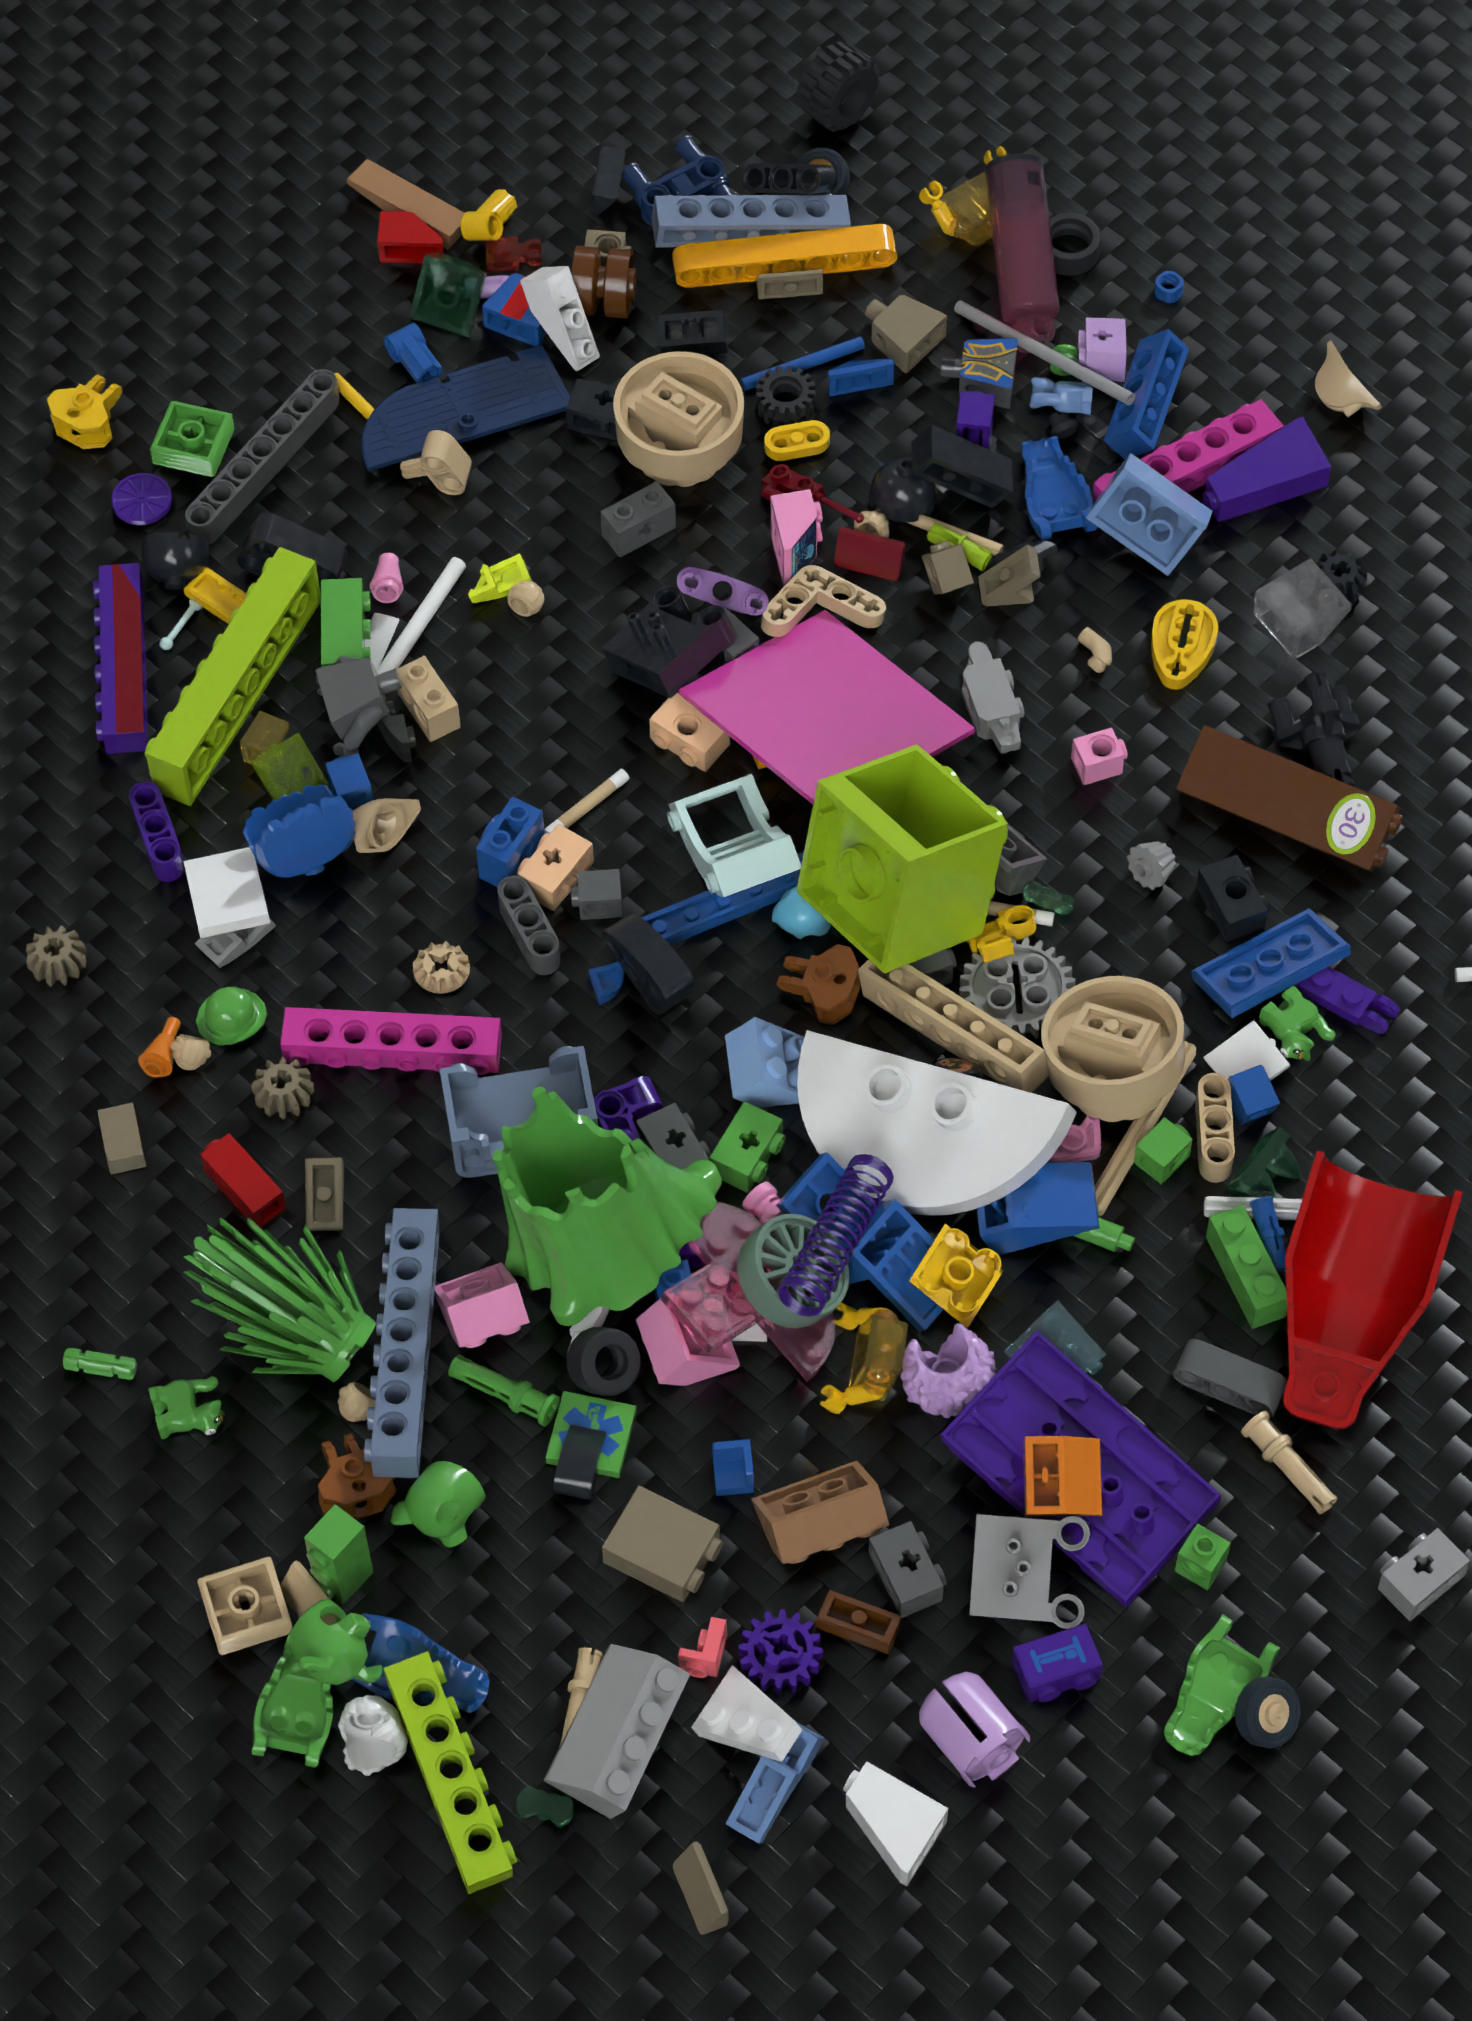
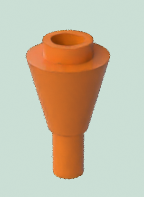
M169 1017L162 1032L139 1056L138 1063L147 1075L158 1078L166 1077L172 1073L173 1051L170 1046L175 1041V1036L181 1025L179 1019Z

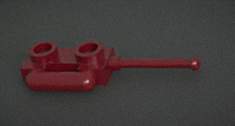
M785 464L774 466L770 473L762 479L763 488L761 494L769 501H771L772 495L810 489L814 502L825 504L855 519L857 523H861L864 520L862 513L858 514L826 498L822 484L814 482L811 477L802 476L790 470Z

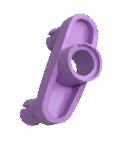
M695 567L683 568L677 575L676 582L678 588L683 593L702 601L755 616L762 614L767 609L769 600L766 593L760 588L738 579ZM720 581L728 582L732 588L730 596L723 600L715 598L712 592L714 585Z

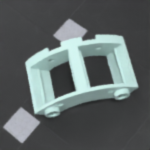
M752 774L668 804L671 810L667 812L670 826L674 832L679 830L685 846L711 894L716 893L720 897H726L801 869V863L791 836L785 834L778 825L771 828L767 823L769 811ZM736 791L754 831L706 849L691 821L687 808Z

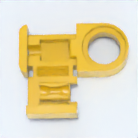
M1018 905L997 911L998 918L995 921L985 923L982 935L967 940L973 953H978L979 951L984 963L1015 954L1011 937H1014L1016 941L1029 937L1037 928L1034 912L1030 907ZM1019 920H1027L1021 924H1012Z

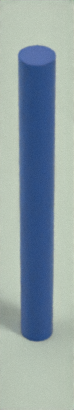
M860 336L778 366H781L782 371H787V366H793V372H796L798 368L806 370L865 349L864 341ZM775 367L770 368L775 373ZM769 369L741 378L740 384L743 391L756 388L761 375L766 377V371Z

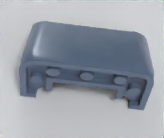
M564 1046L557 1049L549 1058V1067L478 1078L476 1070L463 1063L440 1068L455 1170L462 1177L469 1178L498 1174L492 1155L496 1150L502 1149L504 1151L501 1128L503 1125L517 1126L529 1119L536 1104L532 1097V1091L536 1087H544L547 1093L555 1091L573 1113L588 1116L598 1126L584 1046Z

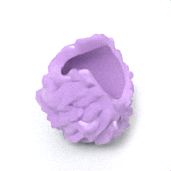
M962 1324L954 1325L953 1334L949 1335L947 1341L941 1345L938 1355L930 1351H922L918 1341L912 1339L901 1357V1365L903 1367L901 1379L903 1380L904 1391L908 1395L907 1401L921 1405L922 1410L932 1415L941 1414L944 1418L959 1415L995 1376L994 1352L988 1351V1346Z

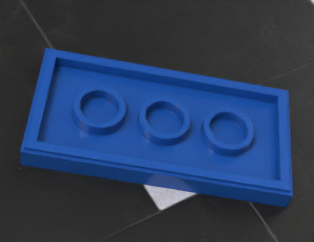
M1308 908L1192 970V979L1233 1018L1351 955L1350 945Z

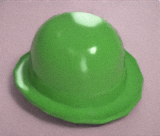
M238 987L218 989L199 1008L196 1019L198 1033L205 1040L216 1045H231L244 1041L256 1034L264 1025L267 1016L265 1003L255 993Z

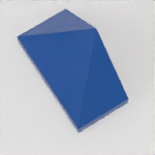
M893 359L851 360L829 370V397L893 385Z

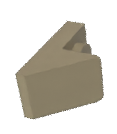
M1026 545L978 576L983 605L1025 604L1034 601L1032 582L1040 578L1037 549Z

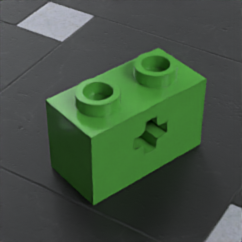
M744 1101L709 1157V1161L716 1165L722 1181L749 1193L755 1182L760 1183L768 1170L767 1162L772 1154L777 1155L781 1151L786 1139V1135L783 1134V1119Z

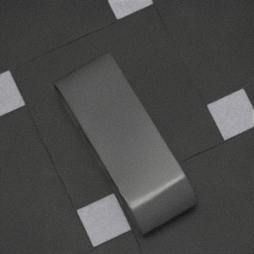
M508 876L502 879L498 884L497 892L499 909L503 919L532 971L539 975L552 974L560 966L559 941L525 879L519 876ZM510 897H520L516 900L509 899ZM525 924H534L531 927H524ZM541 951H549L548 954H538Z
M1197 1339L1188 1340L1173 1371L1174 1378L1191 1389L1254 1415L1267 1411L1270 1414V1418L1273 1417L1287 1384L1286 1378L1280 1373Z

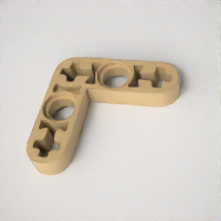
M808 565L801 568L768 603L766 611L762 613L761 628L767 635L773 637L785 636L816 603L862 627L876 628L884 621L886 604L878 596L824 568ZM836 593H843L847 595L849 599L838 600L835 597H833V595ZM795 597L802 600L803 603L791 604L786 599Z

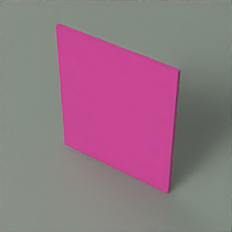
M826 610L796 625L785 636L774 637L679 689L680 696L811 804L814 803L818 780L916 744L931 757H934L975 733V727Z

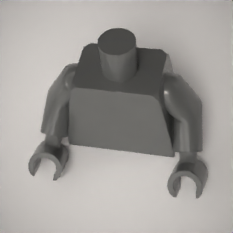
M340 656L331 666L316 669V682L320 684L317 694L323 696L330 722L340 739L344 741V743L334 745L333 751L335 755L350 756L359 753L358 747L367 733L382 717L389 713L390 710L385 694L403 688L396 668L378 674L373 663L368 658Z

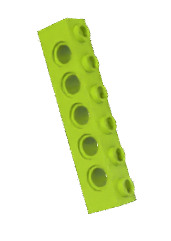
M427 1651L385 1667L384 1674L387 1685L400 1714L401 1721L467 1893L471 1894L513 1877L511 1865L517 1863L515 1853L510 1841L502 1843L497 1828L503 1826L495 1804L488 1806L483 1792L489 1790L482 1769L474 1770L469 1756L475 1754L468 1733L460 1734L455 1720L461 1718L454 1697L446 1698L441 1684L446 1683L447 1680L439 1660L432 1662ZM427 1691L433 1694L435 1699L428 1706H419L414 1703V1696L419 1692ZM434 1727H442L448 1731L449 1735L442 1742H433L428 1739L427 1733ZM448 1763H456L462 1767L463 1771L458 1777L449 1779L441 1774V1769ZM462 1799H470L476 1803L477 1808L469 1815H462L455 1810V1805ZM477 1835H483L491 1841V1845L487 1850L477 1852L470 1848V1840Z

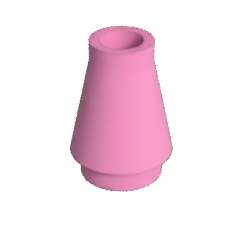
M383 553L379 556L378 565L370 583V590L374 598L382 603L396 601L403 592L399 558L393 553Z

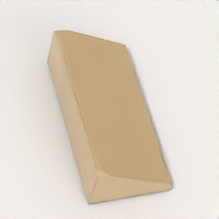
M296 1560L291 1564L280 1587L285 1602L300 1619L311 1606L320 1600L330 1598L300 1562ZM326 1614L321 1617V1620L329 1626L336 1624V1616L334 1614Z

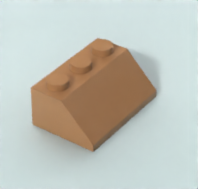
M857 1460L752 1498L753 1506L770 1546L782 1564L802 1562L812 1553L821 1550H835L840 1548L845 1541L856 1537L865 1538L873 1536L879 1532L880 1528L889 1526L879 1486Z

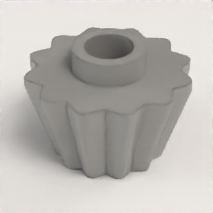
M1159 841L1137 845V847L1130 848L1131 854L1127 856L1130 863L1128 869L1133 873L1134 880L1139 881L1143 888L1148 886L1151 890L1161 887L1176 865L1172 849L1167 847L1165 843L1161 844Z

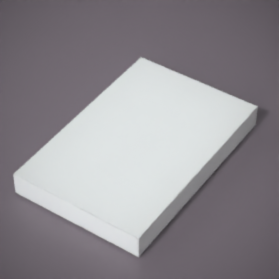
M250 847L183 861L200 938L270 923L256 860Z

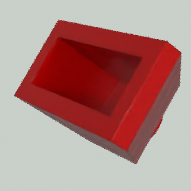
M402 211L380 212L377 238L380 262L444 264L442 238L413 212Z

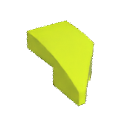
M519 553L491 567L483 564L480 570L481 577L475 589H470L468 595L472 603L490 601L508 596L510 588L520 581H532L521 554Z

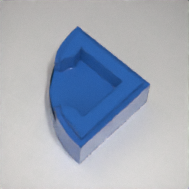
M618 962L588 970L599 1005L610 1001L618 994L624 982V970Z

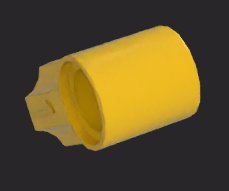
M498 189L493 192L477 211L464 213L461 219V233L463 237L468 241H497L500 239L503 233V224L518 207L515 197L508 194L504 189Z

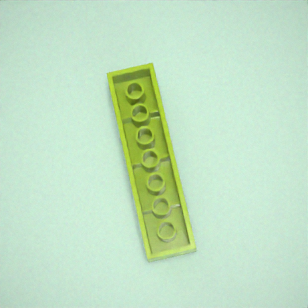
M282 547L278 548L273 558L269 557L266 560L262 575L256 583H252L249 586L245 601L240 608H236L233 611L227 629L223 634H219L216 637L212 652L206 660L203 659L200 662L194 680L190 686L186 685L183 688L179 697V703L173 712L167 713L159 734L156 738H152L146 746L145 756L148 762L149 775L151 776L152 783L160 789L161 795L191 806L320 604L321 593L315 560Z

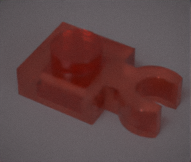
M518 236L500 237L497 241H486L487 271L519 270V262H525L530 266L541 265V253H531L541 251V240L529 239L524 243H519Z

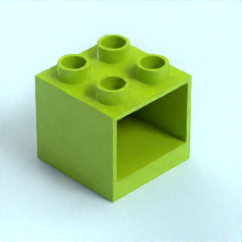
M916 744L818 780L796 892L885 974L983 934L990 900L995 893V878L1002 848L1008 837V823L996 807L986 805L962 784L957 774L950 767L939 764Z

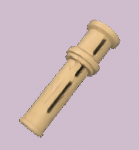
M1262 1411L1254 1416L1242 1428L1241 1434L1246 1438L1250 1437L1263 1452L1262 1457L1265 1461H1269V1463L1274 1462L1313 1505L1318 1514H1322L1331 1508L1330 1502L1334 1504L1338 1498L1336 1495H1333L1293 1450L1291 1438L1288 1434L1283 1435L1269 1420L1270 1414L1267 1411Z

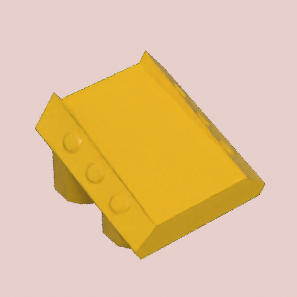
M945 1223L909 1281L968 1328L1003 1272L1001 1269V1258L999 1254L989 1248L978 1250L970 1244L966 1233L959 1229H953Z

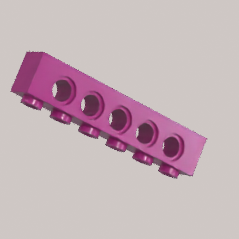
M1260 399L1252 404L1241 406L1236 412L1224 418L1213 420L1208 426L1196 432L1192 431L1185 434L1180 440L1172 444L1158 447L1153 453L1140 460L1186 493H1189L1205 485L1208 476L1284 426L1264 401ZM1115 472L1106 473L1094 482L1093 504H1095Z
M285 1007L280 1045L286 1062L291 1063L297 1059L301 1066L326 1064L330 1067L340 1068L348 1065L362 1066L371 1070L388 1067L398 1068L403 1071L427 1069L440 1073V1068L463 1063L474 1068L477 1075H484L487 1073H498L502 1032L500 1018ZM320 1037L327 1038L321 1042L314 1041L315 1039ZM355 1039L362 1040L361 1042L356 1044L349 1043L350 1041ZM389 1041L398 1042L397 1044L391 1046L385 1045V1043ZM424 1043L434 1044L430 1047H421ZM459 1045H469V1047L465 1049L456 1048Z

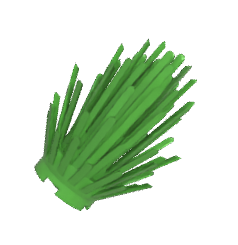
M220 1218V1225L264 1263L207 1224V1231L213 1234L209 1237V1242L201 1237H196L194 1239V1246L199 1251H195L193 1257L191 1255L183 1257L235 1294L211 1280L197 1275L191 1270L184 1271L183 1273L199 1282L205 1294L244 1315L218 1302L207 1304L199 1299H194L190 1302L242 1325L238 1328L240 1333L258 1338L254 1339L228 1332L224 1334L225 1338L246 1343L247 1345L240 1348L223 1346L219 1350L267 1359L266 1363L273 1364V1368L256 1367L252 1373L321 1374L332 1382H336L351 1364L349 1361L358 1349L364 1346L376 1325L375 1321L363 1311L341 1250L337 1253L342 1268L339 1274L348 1295L310 1230L305 1225L303 1232L314 1251L303 1238L300 1239L299 1245L333 1294L332 1296L289 1246L284 1248L266 1229L263 1231L252 1219L247 1218L249 1228L284 1260L301 1279L258 1241H249L224 1219Z

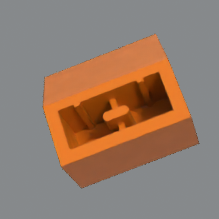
M1025 1436L1023 1439L1025 1517L1102 1516L1100 1439L1072 1436Z

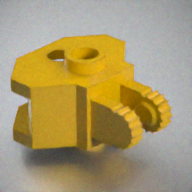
M95 375L85 386L79 384L76 388L54 390L47 398L57 436L82 449L105 447L112 439L109 419L111 418L110 410L122 395L121 386L113 383L101 395L99 393L105 387V378ZM75 430V431H77V432H79V433H81V434H80V435H74V434L72 433V431Z

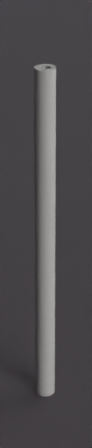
M960 300L956 303L954 307L956 313L1004 339H1018L1017 346L1124 404L1131 405L1134 402L1135 394L964 301Z

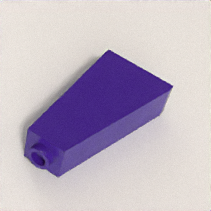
M1300 417L1208 476L1206 489L1202 494L1203 503L1213 511L1216 520L1221 522L1328 487L1331 465L1305 419Z

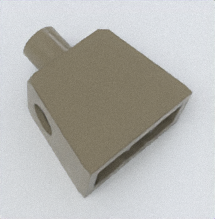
M905 295L898 296L888 307L874 299L865 311V316L873 320L871 336L873 344L889 359H893L894 364L904 373L909 372L946 337L947 315Z

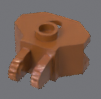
M837 944L819 956L811 955L810 960L795 956H787L785 958L784 968L790 970V972L804 975V977L800 979L781 975L776 985L783 991L802 995L804 1002L812 1004L819 1022L834 1025L852 1013L861 983L858 974L859 965L851 947Z
M353 1433L344 1436V1446L349 1454L337 1457L335 1447L330 1441L321 1443L323 1454L329 1467L328 1472L318 1484L319 1505L323 1515L334 1504L355 1520L384 1511L396 1493V1488L393 1484L395 1477H373L371 1462H365L364 1449H359ZM364 1500L367 1502L362 1508L354 1506Z

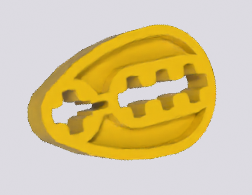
M1184 599L1172 601L1164 605L1154 618L1151 639L1152 659L1162 684L1167 688L1179 690L1187 686L1202 672L1213 654L1217 641L1218 621L1214 613L1200 602ZM1186 614H1191L1192 618L1186 645L1184 648H1179L1184 618ZM1180 662L1178 676L1171 675L1173 669L1176 668V663Z

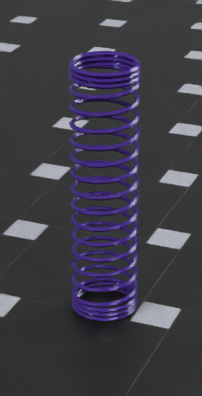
M869 1154L855 1155L850 1160L845 1173L841 1176L840 1182L831 1194V1198L827 1201L826 1207L817 1218V1223L813 1226L812 1232L808 1235L807 1241L798 1252V1257L794 1260L793 1266L789 1269L788 1274L784 1277L778 1289L781 1302L793 1313L812 1317L819 1315L824 1309L826 1300L830 1298V1292L834 1290L835 1283L839 1281L840 1275L844 1272V1267L849 1263V1258L853 1255L854 1249L858 1247L859 1240L863 1238V1233L872 1221V1216L876 1213L877 1207L881 1205V1200L886 1195V1191L893 1183L894 1176L892 1170L880 1158ZM867 1165L875 1168L885 1176L887 1184L883 1185L871 1173L854 1170L853 1166ZM856 1173L870 1176L881 1186L865 1182ZM849 1181H852L860 1189L852 1187ZM846 1182L849 1187H843V1183ZM844 1190H852L859 1197L870 1200L873 1206H866L859 1199L848 1196ZM842 1191L844 1195H839L838 1192ZM864 1191L869 1193H875L877 1194L878 1198H871ZM840 1198H847L854 1205L865 1208L868 1214L863 1215L852 1206L843 1204ZM837 1199L840 1204L834 1203V1200ZM835 1206H842L849 1213L861 1217L864 1223H857L850 1216L838 1212ZM832 1207L835 1212H830L829 1208ZM831 1214L838 1215L844 1221L856 1225L859 1231H852L843 1223L834 1221ZM828 1215L830 1220H825L824 1217ZM826 1223H833L839 1229L851 1233L854 1239H847L841 1233L829 1229ZM823 1224L826 1229H820V1225ZM821 1231L829 1232L834 1237L847 1242L850 1248H843L834 1240L825 1238ZM818 1232L821 1237H815V1233ZM817 1240H824L830 1246L842 1250L845 1256H838L830 1249L820 1246ZM814 1241L817 1246H812L810 1242ZM812 1248H818L825 1254L837 1258L840 1265H835L826 1258L816 1255ZM809 1249L812 1254H806V1250ZM807 1257H815L821 1263L833 1267L836 1273H828L822 1267L812 1264ZM801 1258H805L808 1263H802ZM802 1265L811 1266L816 1271L827 1275L831 1282H825L818 1276L807 1272ZM800 1266L803 1271H797L796 1267ZM798 1274H805L812 1280L823 1284L826 1290H821L812 1281L799 1277ZM787 1285H792L794 1290L802 1297L819 1302V1307L813 1308L799 1303L788 1292ZM795 1285L807 1289L808 1291L813 1293L816 1298H811L803 1294L800 1290L796 1288Z

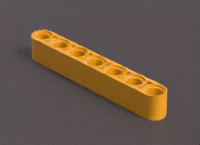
M886 224L689 243L676 247L672 253L676 282L685 288L756 281L757 275L820 269L823 270V274L884 268L894 264L898 257L893 230Z

